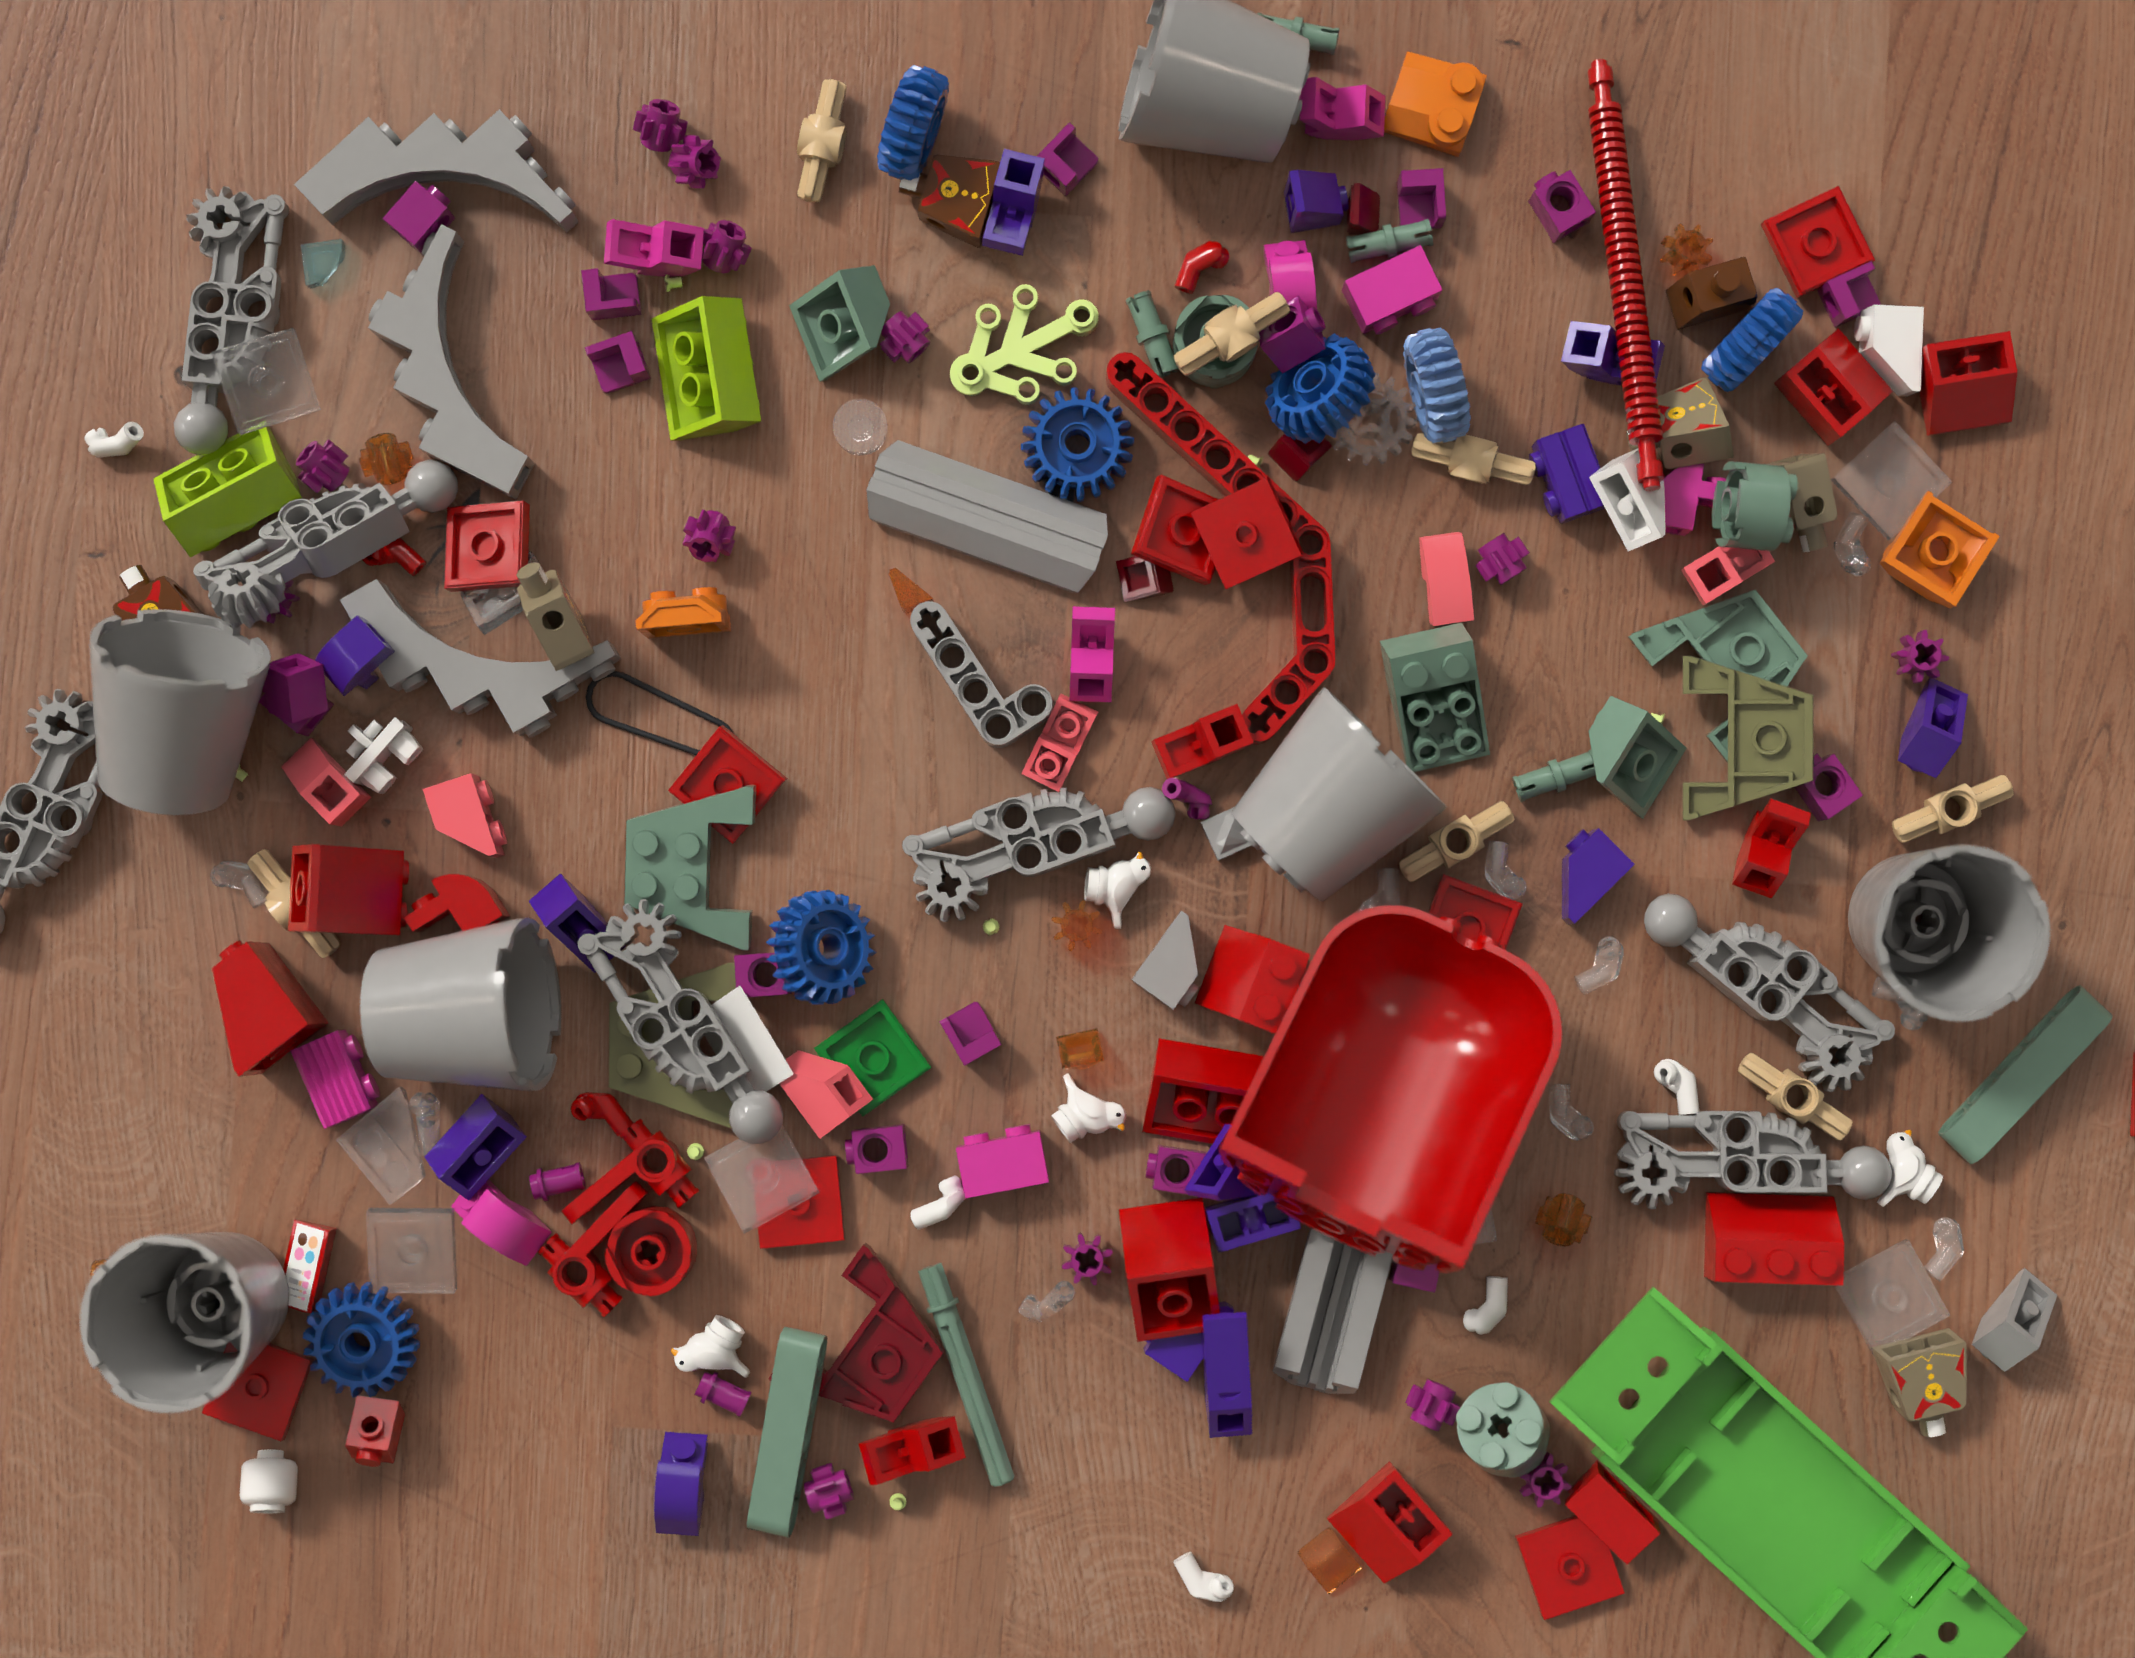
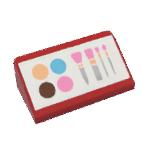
M297 1219L294 1220L283 1267L289 1288V1308L309 1314L317 1312L315 1305L322 1297L337 1228Z

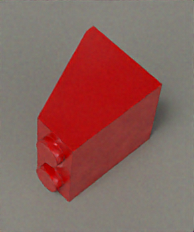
M319 844L292 846L288 931L400 935V927H405L406 921L404 917L407 916V904L402 902V887L407 885L409 880V862L404 860V851Z
M1224 925L1194 1003L1276 1034L1296 994L1311 954L1270 938Z
M239 940L219 954L222 960L212 967L233 1069L239 1077L263 1074L288 1055L291 1050L297 1048L329 1023L269 943L249 941L243 944Z
M1203 1197L1118 1209L1137 1342L1203 1333V1315L1220 1313Z

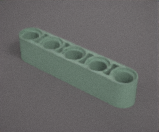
M2081 985L2070 990L1946 1120L1938 1134L1969 1164L1979 1161L2106 1028L2113 1015Z
M784 1327L780 1334L748 1510L747 1529L790 1538L799 1509L827 1349V1335L790 1327Z

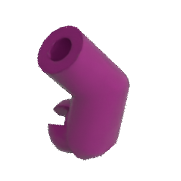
M1177 778L1165 780L1162 786L1164 796L1189 804L1187 810L1189 818L1198 820L1209 818V808L1213 806L1210 795L1187 781Z

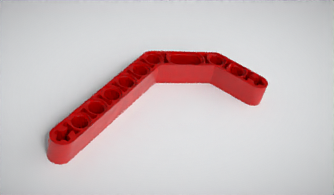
M1123 352L1111 358L1106 371V382L1109 390L1220 493L1227 496L1238 491L1237 483L1242 479L1247 478L1258 482L1268 477L1139 357L1132 353ZM1129 368L1133 370L1132 380L1141 388L1136 398L1133 396L1135 395L1136 386L1126 378L1119 382L1117 380V369L1123 372ZM1158 394L1165 398L1167 407L1161 412H1151L1146 408L1144 401L1148 396ZM1184 422L1191 423L1197 428L1198 435L1190 441L1182 440L1175 433L1176 426ZM1211 451H1222L1228 457L1229 464L1223 469H1213L1206 462V455ZM1271 478L1270 480L1283 508L1290 515V524L1298 542L1302 536L1313 535L1319 540L1321 550L1317 554L1309 555L1304 553L1290 560L1294 657L1242 714L1247 728H1249L1251 721L1248 717L1251 715L1255 719L1259 718L1268 708L1267 705L1261 703L1263 699H1266L1271 709L1282 714L1283 717L1278 719L1274 712L1264 724L1265 729L1268 731L1267 733L1260 730L1255 734L1250 732L1254 742L1252 744L1255 745L1263 744L1273 737L1331 674L1336 660L1331 541L1329 534L1319 522ZM1308 576L1319 579L1323 587L1324 627L1316 632L1309 631L1302 623L1300 583L1303 578ZM1315 652L1322 655L1326 662L1325 670L1318 674L1309 672L1303 662L1306 654ZM1281 683L1293 685L1298 694L1296 702L1289 705L1279 702L1275 695L1276 686Z

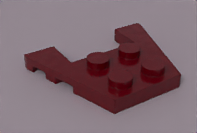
M865 1243L841 1276L875 1300L876 1304L829 1371L823 1368L818 1396L842 1403V1406L895 1422L945 1350L870 1245Z

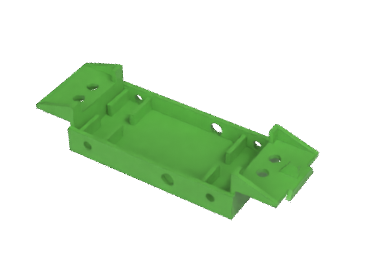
M1654 1287L1644 1295L1549 1401L1596 1444L1590 1451L1815 1658H1912L1918 1654L1925 1655L1927 1658H2007L2005 1655L2028 1630L1984 1586L1966 1572L1971 1567L1715 1332L1704 1326L1702 1328L1698 1327ZM1657 1356L1663 1357L1667 1362V1367L1658 1377L1651 1376L1648 1371L1649 1361ZM1625 1389H1634L1638 1393L1639 1398L1629 1409L1621 1407L1619 1403L1620 1393ZM1945 1622H1952L1957 1627V1635L1950 1642H1943L1938 1636L1939 1627Z

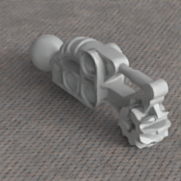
M227 186L222 187L219 197H217L212 189L206 188L205 195L208 200L203 203L199 199H193L192 204L199 212L186 215L187 221L195 226L189 231V236L193 241H200L199 248L203 255L213 259L209 281L199 284L193 290L191 296L182 382L192 390L191 404L180 410L174 421L175 437L179 445L190 453L197 455L210 454L224 444L228 435V424L223 412L217 408L218 392L230 393V388H234L236 382L244 380L250 382L254 378L251 374L257 368H262L264 365V361L261 359L265 351H270L271 342L268 341V337L273 336L275 326L280 318L281 278L276 272L278 248L281 246L283 222L289 214L287 203L281 196L276 194L268 196L265 200L258 199L254 201L245 191L233 196L232 190ZM226 217L232 220L231 222L224 223ZM217 223H224L222 229L217 227ZM266 225L264 267L258 269L241 283L244 253ZM223 297L224 302L219 311L215 313L206 312L207 303L212 298ZM254 302H266L265 311L257 317L248 316L249 307ZM219 338L218 348L213 353L202 354V345L207 339Z
M429 459L416 463L406 476L404 481L405 488L391 496L381 483L373 487H366L364 484L359 483L354 484L352 488H348L346 485L341 486L338 491L332 493L326 491L322 493L323 497L316 500L314 498L310 500L303 498L295 499L281 508L278 518L264 525L259 530V539L240 550L235 549L213 563L211 561L199 562L194 567L193 572L204 590H209L208 597L212 603L211 606L216 615L221 617L222 621H226L233 628L245 624L249 629L256 621L262 620L267 623L266 616L269 613L280 612L278 604L285 599V583L306 573H312L320 578L336 575L409 533L410 531L403 518L407 513L416 508L431 513L445 510L455 500L458 492V481L454 471L441 461ZM266 549L270 552L257 561L245 562ZM238 582H241L243 586L239 587Z
M56 689L53 694V701L45 695L38 697L39 704L43 708L41 711L33 708L28 710V715L37 718L36 723L27 725L25 729L27 733L38 734L33 739L31 748L41 756V759L29 782L18 783L10 787L0 805V900L6 887L19 889L24 888L26 884H34L36 887H40L45 884V879L49 876L56 877L60 873L58 869L64 861L69 862L72 855L70 851L72 847L77 848L82 837L88 834L92 828L93 817L103 795L98 783L97 760L87 782L63 790L64 783L75 758L95 744L93 701L82 703V694L73 691L67 697L64 690ZM60 719L65 720L71 727L88 733V736L86 737L69 730L63 731L57 727V723ZM33 792L37 798V805L31 813L26 814L22 809V799L27 793ZM68 808H72L76 813V823L71 829L65 830L61 825V815ZM11 831H16L19 835L20 843L15 851L9 853L5 848V837ZM1 905L0 934L4 930L6 919L4 910Z
M1153 787L1139 788L1128 796L1121 811L1104 816L1103 810L1097 804L1092 805L1086 799L1085 792L1078 791L1077 794L1068 792L1067 788H1060V792H1047V789L1040 790V795L1032 796V793H1027L1018 797L1007 798L1002 802L980 809L973 814L971 819L949 827L945 825L918 836L909 835L903 840L902 848L918 864L913 876V882L920 886H928V890L916 894L917 901L922 902L933 899L926 907L925 912L931 916L941 905L940 920L948 922L951 908H954L956 917L962 921L966 919L962 908L965 903L973 911H977L980 908L970 897L972 894L978 896L988 894L989 877L1015 869L1022 876L1037 877L1116 848L1114 840L1129 834L1147 841L1159 839L1167 834L1174 824L1176 816L1174 803L1170 798L1164 796L1160 789ZM1012 807L1023 808L1027 813L1025 824L1017 829L1008 828L1004 824V815ZM974 830H978L1003 842L1000 845L968 857L929 850L951 842L953 838ZM1065 832H1075L1081 838V846L1078 851L1073 854L1061 852L1057 844L1059 837ZM1027 846H1034L1041 851V861L1034 868H1023L1018 862L1019 853ZM941 861L944 862L945 870L955 881L961 880V885L956 887L957 895L951 897L946 892H940V887L945 885L944 878L946 877L940 864Z
M1668 893L1658 896L1649 904L1644 915V924L1652 940L1665 947L1683 946L1692 954L1686 963L1748 1015L1761 1021L1781 1020L1800 1035L1795 1050L1800 1055H1807V1061L1800 1063L1798 1068L1800 1071L1812 1070L1808 1080L1814 1085L1822 1082L1824 1091L1833 1092L1837 1085L1841 1090L1847 1091L1851 1089V1079L1862 1081L1865 1075L1858 1068L1859 1065L1872 1064V1047L1879 1045L1881 1041L1890 1040L1894 1036L1895 1027L1892 1022L1881 1020L1859 1000H1854L1838 987L1836 976L1818 962L1812 953L1801 950L1789 940L1782 941V935L1778 932L1768 933L1764 931V926L1754 924L1751 927L1747 926L1745 922H1736L1730 930L1723 928L1716 933L1707 935L1697 926L1696 910L1686 898L1678 894ZM1792 958L1797 959L1802 966V974L1796 981L1789 976L1787 971V965ZM1734 963L1738 964L1744 973L1743 981L1738 986L1732 984L1728 977V970ZM1767 990L1772 992L1776 998V1007L1771 1013L1766 1012L1761 1005V997ZM1828 994L1866 1029L1830 1023L1811 1008L1802 997L1805 995ZM1830 1049H1838L1835 1053L1836 1058L1839 1060L1838 1063H1830L1833 1058L1831 1053L1828 1052Z
M641 899L639 901V914H636L630 904H625L623 910L629 918L627 921L617 916H611L606 932H599L596 935H582L578 940L579 950L586 954L601 981H605L618 1002L617 1012L646 1058L649 1061L653 1059L656 1062L655 1070L658 1073L663 1072L670 1077V1084L674 1087L676 1085L686 1087V1092L689 1094L702 1089H707L709 1093L723 1088L733 1103L729 1111V1123L733 1133L740 1140L749 1144H762L773 1139L779 1133L783 1124V1111L779 1101L772 1094L763 1090H754L745 1075L752 1070L709 1000L703 993L697 990L683 989L669 967L679 952L677 948L667 944V940L681 938V932L677 930L667 931L666 928L677 921V917L671 914L659 920L664 912L665 905L657 903L649 915V903L646 899ZM641 925L647 929L654 928L655 932L650 936L652 944L649 946L641 942L633 943L635 942L634 939L639 936L637 928ZM627 945L626 949L621 951V948ZM603 950L638 968L655 994L658 1003L629 997L615 975L617 973ZM687 996L695 997L700 1003L698 1016L690 1021L683 1019L678 1012L680 1001ZM652 1018L659 1020L664 1028L662 1038L655 1043L647 1042L642 1036L643 1024ZM709 1032L717 1033L723 1041L721 1052L714 1057L705 1055L700 1048L702 1037Z
M1624 1111L1617 1117V1125L1623 1131V1137L1626 1140V1143L1618 1151L1617 1156L1620 1161L1628 1164L1627 1169L1618 1168L1614 1170L1615 1176L1628 1178V1181L1622 1183L1618 1190L1620 1193H1627L1635 1189L1630 1202L1634 1205H1639L1644 1197H1646L1648 1209H1656L1658 1196L1665 1205H1671L1673 1198L1668 1190L1671 1189L1677 1193H1685L1690 1177H1714L1720 1187L1733 1192H1827V1186H1842L1846 1193L1862 1200L1873 1199L1884 1193L1892 1177L1890 1162L1876 1148L1865 1145L1853 1147L1843 1155L1841 1160H1826V1154L1821 1153L1819 1145L1813 1144L1810 1137L1811 1130L1807 1127L1800 1128L1797 1126L1795 1119L1789 1117L1786 1120L1779 1119L1775 1113L1768 1112L1766 1116H1762L1759 1111H1700L1694 1115H1668V1113ZM1733 1118L1739 1119L1745 1128L1744 1136L1738 1142L1730 1140L1726 1132L1727 1124ZM1694 1128L1713 1147V1151H1677L1642 1130ZM1650 1145L1652 1146V1152H1649ZM1650 1161H1652L1654 1168H1660V1177H1653L1652 1184L1650 1178L1642 1176V1170L1650 1167ZM1734 1161L1741 1162L1746 1171L1744 1180L1737 1185L1730 1182L1727 1176L1728 1167ZM1777 1161L1783 1162L1788 1169L1787 1179L1779 1185L1774 1183L1770 1176V1169Z

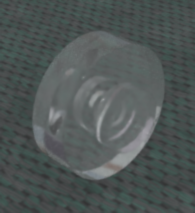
M853 399L844 403L837 410L833 419V433L838 444L848 453L858 456L869 455L877 451L884 444L888 434V423L884 412L877 404L867 399Z

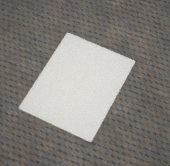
M738 986L712 1004L713 1009L752 1070L745 1075L754 1090L767 1092L793 1075V1071L741 986ZM709 1032L704 1036L715 1054L718 1055L723 1048V1041L717 1033Z

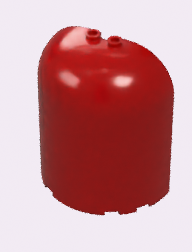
M1377 906L1359 911L1345 918L1321 942L1220 1146L1219 1154L1225 1166L1234 1168L1235 1165L1240 1171L1237 1179L1246 1187L1259 1195H1266L1268 1192L1275 1197L1274 1201L1277 1203V1209L1315 1231L1376 1257L1377 1253L1384 1254L1388 1252L1394 1254L1392 1259L1401 1266L1424 1271L1426 1265L1436 1264L1435 1269L1439 1272L1453 1273L1461 1270L1468 1258L1555 1067L1562 1041L1560 1012L1556 1000L1543 978L1521 958L1502 949V945L1495 939L1479 935L1476 941L1470 940L1460 934L1463 929L1462 925L1449 917L1440 916L1438 918L1422 910L1405 906Z

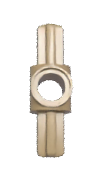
M834 79L823 81L816 113L808 115V118H804L799 133L797 155L804 161L797 195L800 199L807 202H819L822 199L828 168L835 167L836 164L840 163L844 151L847 128L840 121L847 88L844 83Z
M1275 292L1246 311L1243 307L1234 305L1220 312L1204 325L1205 336L1174 355L1178 369L1187 376L1218 357L1221 361L1224 362L1226 360L1228 363L1246 354L1259 343L1260 335L1258 332L1289 314L1290 308L1286 299L1279 292Z
M1418 433L1412 446L1413 457L1449 466L1448 472L1451 476L1481 484L1489 483L1491 477L1527 486L1531 484L1536 469L1534 461L1499 453V446L1496 442L1470 435L1457 437L1456 441L1432 443L1424 437L1423 433Z
M1999 775L1973 787L1964 783L1950 790L1937 793L1924 801L1923 808L1895 819L1892 822L1894 835L1899 842L1906 843L1934 830L1938 834H1943L1957 827L1966 826L1972 821L1981 818V810L2010 799L2014 795L2013 786L2005 775ZM1949 798L1955 799L1960 806V814L1956 820L1949 818L1945 812V804Z
M1499 801L1471 819L1463 815L1428 836L1429 844L1399 861L1398 864L1402 874L1409 882H1414L1443 864L1449 869L1485 847L1483 840L1514 822L1515 819L1511 809L1504 801ZM1451 830H1458L1466 837V848L1460 854L1450 851L1446 845V837Z
M264 849L250 858L248 866L269 891V894L266 896L267 901L265 902L268 911L288 931L291 877L288 876L269 850ZM301 932L322 958L334 953L341 945L340 940L334 933Z
M1749 1053L1743 1058L1738 1067L1739 1074L1767 1092L1766 1100L1773 1104L1778 1111L1788 1114L1801 1124L1809 1121L1836 1140H1842L1849 1133L1853 1123L1852 1120L1823 1100L1824 1093L1817 1089L1811 1081L1801 1078L1789 1069L1781 1072L1754 1053ZM1794 1085H1798L1804 1094L1802 1103L1796 1108H1792L1786 1099L1788 1090Z

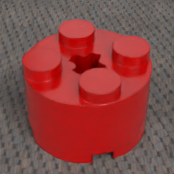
M661 1206L641 1208L621 1219L612 1230L605 1253L607 1268L612 1278L622 1288L645 1296L660 1295L674 1288L690 1273L697 1258V1241L691 1225L673 1209ZM646 1240L651 1245L658 1244L661 1251L656 1255L658 1261L653 1256L646 1258L643 1254V1250L648 1247Z

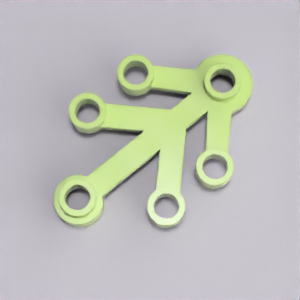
M1020 285L1013 293L1014 309L1002 347L986 356L991 333L999 327L1001 314L999 309L993 304L981 305L976 312L977 328L969 353L956 358L951 366L950 379L952 385L964 395H977L987 388L1016 397L1020 403L1030 405L1036 402L1040 395V388L1036 380L1024 377L1016 381L994 372L1007 365H1012L1053 378L1059 385L1071 384L1077 375V368L1072 360L1060 358L1055 361L1032 354V352L1069 333L1077 336L1091 334L1098 325L1097 308L1090 301L1076 300L1067 307L1065 316L1023 337L1030 312L1037 306L1038 294L1031 285ZM1029 292L1033 296V301L1028 305H1022L1017 300L1019 294ZM1079 309H1084L1090 314V317L1086 322L1081 323L1075 320L1074 313ZM984 312H993L996 315V320L992 324L983 323L980 318ZM1061 365H1067L1072 369V374L1068 378H1060L1056 374L1057 368ZM967 367H975L979 374L976 379L967 380L963 377V371ZM1025 384H1030L1035 388L1034 395L1029 398L1022 397L1019 393L1020 387Z

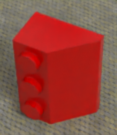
M1159 1038L1142 1132L1213 1144L1224 1125L1232 1124L1265 1056Z
M1706 1192L1704 1277L1714 1282L1844 1286V1239L1834 1196Z

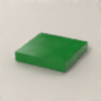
M884 999L814 1047L820 1057L848 1065L871 1095L873 1100L859 1110L862 1117L932 1068Z

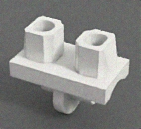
M396 717L375 740L376 735L384 728L376 720H373L364 731L355 724L348 730L356 740L346 752L356 759L365 748L367 749L344 775L353 783L365 785L379 794H384L397 778L382 765L392 753L404 764L409 765L423 751L422 746L410 733L413 728L405 721H400Z

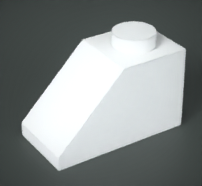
M1872 305L1860 311V316L1857 317L1855 322L1854 336L1855 340L1859 341V352L1897 396L1906 397L1920 392L1924 307Z
M1638 448L1611 460L1589 477L1627 551L1657 540L1666 534L1664 481L1660 482V489L1644 491L1643 484L1638 483L1636 467L1640 463Z

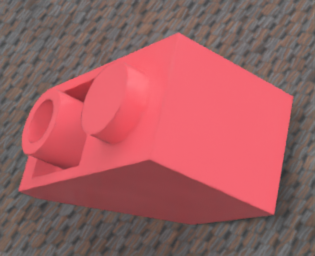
M312 737L281 766L299 794L331 825L342 827L371 798L359 784L353 783L344 775L346 771Z
M470 773L423 789L436 830L490 857L498 858L505 855L502 845L507 844L506 834L500 820H493L489 805L494 804V798L486 780L481 781L478 775Z
M799 1050L785 1059L793 1071V1075L779 1084L819 1139L873 1100L857 1076L846 1064Z

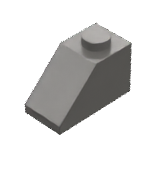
M1183 911L1179 912L1131 979L1173 1010L1178 1003L1185 1008L1199 988V986L1193 983L1198 976L1189 916Z
M2022 1269L1981 1318L1972 1345L1985 1358L1991 1360L2006 1372L2039 1349L2057 1294L2027 1269Z

